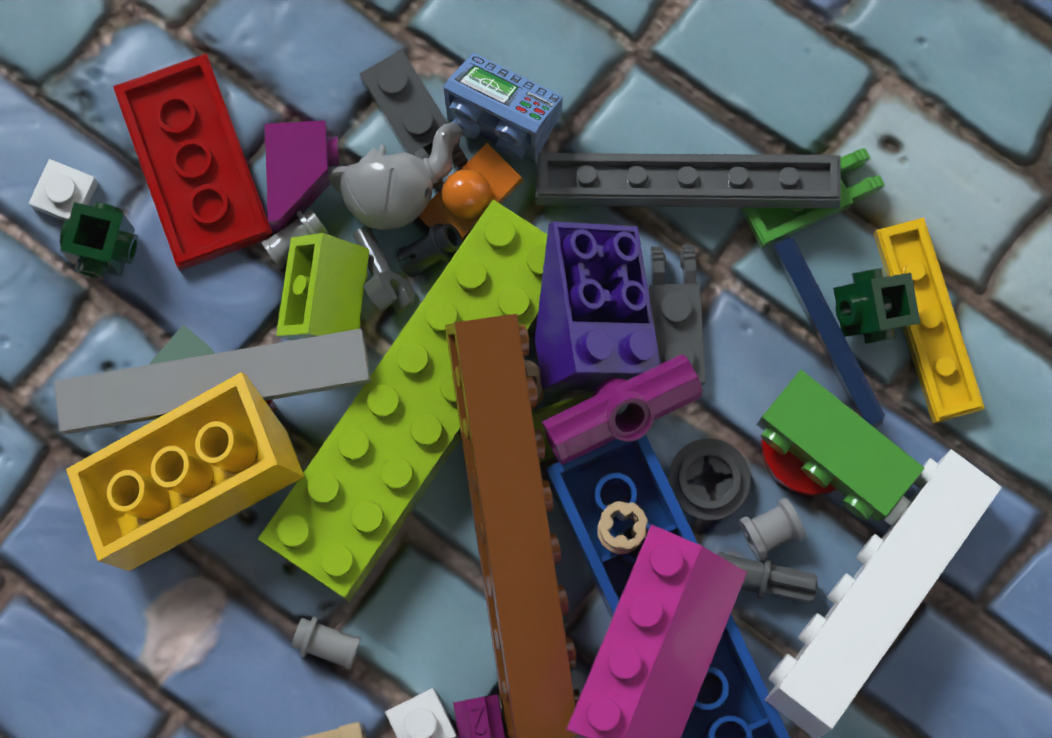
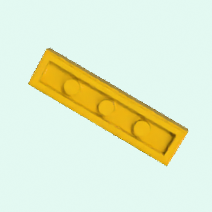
M920 218L876 230L873 236L886 277L906 273L912 274L920 324L904 326L902 328L932 424L982 411L985 407L925 219Z

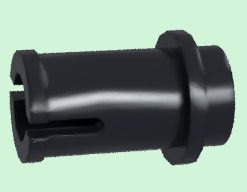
M437 223L430 227L429 234L408 246L398 249L397 260L399 262L408 257L411 258V261L400 267L406 275L414 278L421 274L422 271L442 260L450 262L463 243L459 231L452 224L447 223L443 225Z

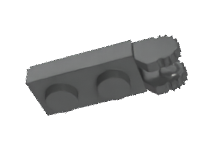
M401 49L359 73L360 79L404 151L421 159L429 158L427 151L432 149L436 131L443 124H448V122ZM458 144L453 149L452 166L459 171L468 160ZM442 178L438 180V183L433 184V188L443 183Z
M683 245L680 252L683 284H665L666 255L663 252V246H652L650 249L652 285H649L648 291L660 364L684 354L699 377L701 386H704L706 377L700 283H696L694 245Z

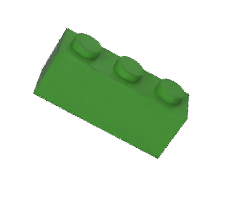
M802 369L799 370L756 424L764 430L760 436L770 447L782 455L790 451L805 463L801 469L811 480L824 488L831 484L846 496L842 501L843 504L852 513L865 521L870 517L877 522L885 518L925 469Z

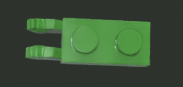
M866 148L841 157V176L861 168L870 160ZM877 175L868 177L846 189L841 179L840 208L740 207L760 248L763 249L850 208L853 203L880 191L885 184L881 176Z

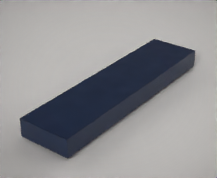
M789 237L775 244L774 255L854 411L874 428L881 425L885 414L794 238L791 239Z

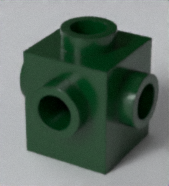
M74 202L70 218L65 220L61 229L60 251L75 265V272L100 280L105 278L106 273L122 277L125 263L131 264L133 262L138 247V235L134 234L135 229L123 214L124 211L122 209L100 202H95L93 206ZM105 240L103 250L96 249L97 245Z
M882 268L852 273V284L833 288L836 301V316L840 322V328L844 337L863 334L864 344L895 339L894 328L920 324L911 273L884 277Z

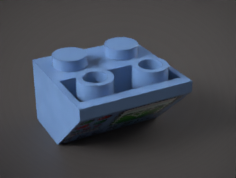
M474 52L452 74L444 86L447 119L459 124L464 136L477 139L480 135L496 143L495 148L500 153L516 161H521L524 157L536 162L538 153L542 151L562 113L563 96Z

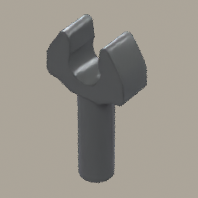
M362 227L355 231L353 237L357 245L370 249L367 267L372 275V278L363 287L369 298L381 311H384L392 304L397 314L400 315L414 303V290L409 280L391 271L370 227Z

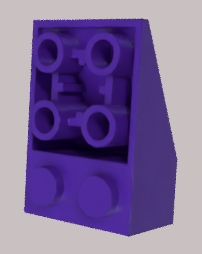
M551 222L548 225L535 334L542 390H596L598 385L607 379L616 377L629 380L660 365L638 226Z

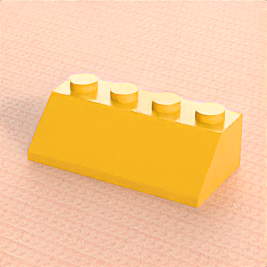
M243 372L238 373L66 469L97 561L127 571L135 569L304 477L287 431L248 376Z

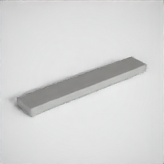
M362 329L56 380L54 381L59 430L63 434H71L154 420L240 372L248 376L265 401L371 383L364 332Z

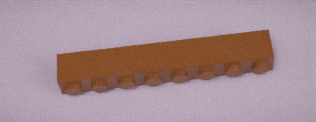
M517 314L445 325L506 738L578 737V735L566 731L581 694L578 689H573L570 669L576 667V652L571 637H565L562 618L563 616H568V598L564 586L557 585L554 565L559 564L561 561L560 545L557 535L549 531L547 512L553 510L552 492L548 481H542L539 460L545 458V444L541 430L539 428L534 429L531 408L537 406V390L533 377H526L523 356L528 355L530 349L528 332L524 324L518 323Z

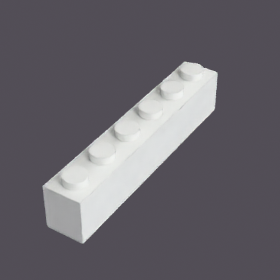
M952 449L938 463L931 458L923 465L925 469L913 483L918 487L910 500L902 496L884 518V521L891 526L882 539L874 534L857 555L856 559L863 564L854 577L845 573L828 595L827 599L833 602L834 605L827 615L822 617L816 613L799 635L798 639L805 643L798 655L794 659L791 655L786 654L768 678L775 686L765 701L813 738H821L835 726L1002 488Z

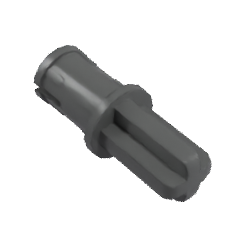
M720 551L718 553L720 557L747 572L741 589L756 592L759 599H763L765 594L809 604L813 602L816 596L818 578L814 573L773 565L770 558L760 562L724 554V552Z

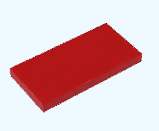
M207 53L113 86L179 271L262 242L273 236Z

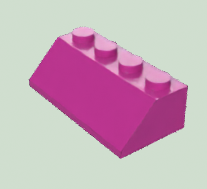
M651 525L566 731L583 738H681L747 572L699 544Z

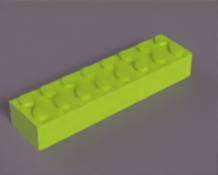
M495 200L491 201L371 374V383L364 384L304 471V477L297 481L258 538L260 542L350 603L462 438L445 325L454 322L517 314L518 323L525 325L528 337L530 338L537 326L547 242L546 233Z

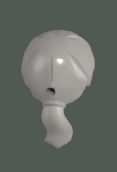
M454 122L443 124L436 131L433 138L430 157L424 159L405 152L385 156L386 146L381 144L378 151L372 148L358 163L332 169L329 174V182L336 191L342 194L346 207L362 224L379 230L404 227L422 214L431 199L433 184L438 183L439 179L447 177L451 172L453 149L460 143V138L463 136L462 129L459 124Z

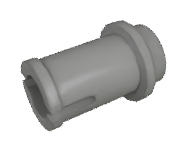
M312 209L304 214L298 211L296 213L298 216L296 220L268 240L262 242V245L280 269L287 263L291 237L329 233Z
M314 616L311 621L301 618L291 648L300 650L299 656L305 657L308 653L350 669L359 648L361 637H355L318 624L319 618Z

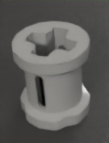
M786 497L778 500L777 507L753 519H749L747 516L739 519V525L750 550L759 561L766 559L767 552L793 539L798 542L806 539V532L800 517Z

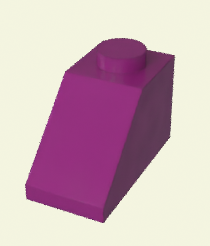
M325 120L265 124L268 223L274 234L298 218L296 214L298 211L304 213L330 185L329 174L331 167H340L338 136L330 137Z

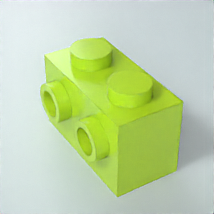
M325 233L291 237L276 337L291 341L360 329V313L364 293L363 285L366 283L368 276L367 265L370 249Z

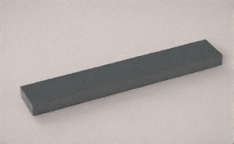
M538 153L535 194L537 205L840 208L841 155Z

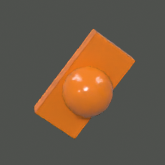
M486 143L459 171L448 176L443 184V188L429 201L419 217L429 228L437 223L443 225L447 223L452 224L459 231L464 242L491 201L495 200L501 204L524 179Z

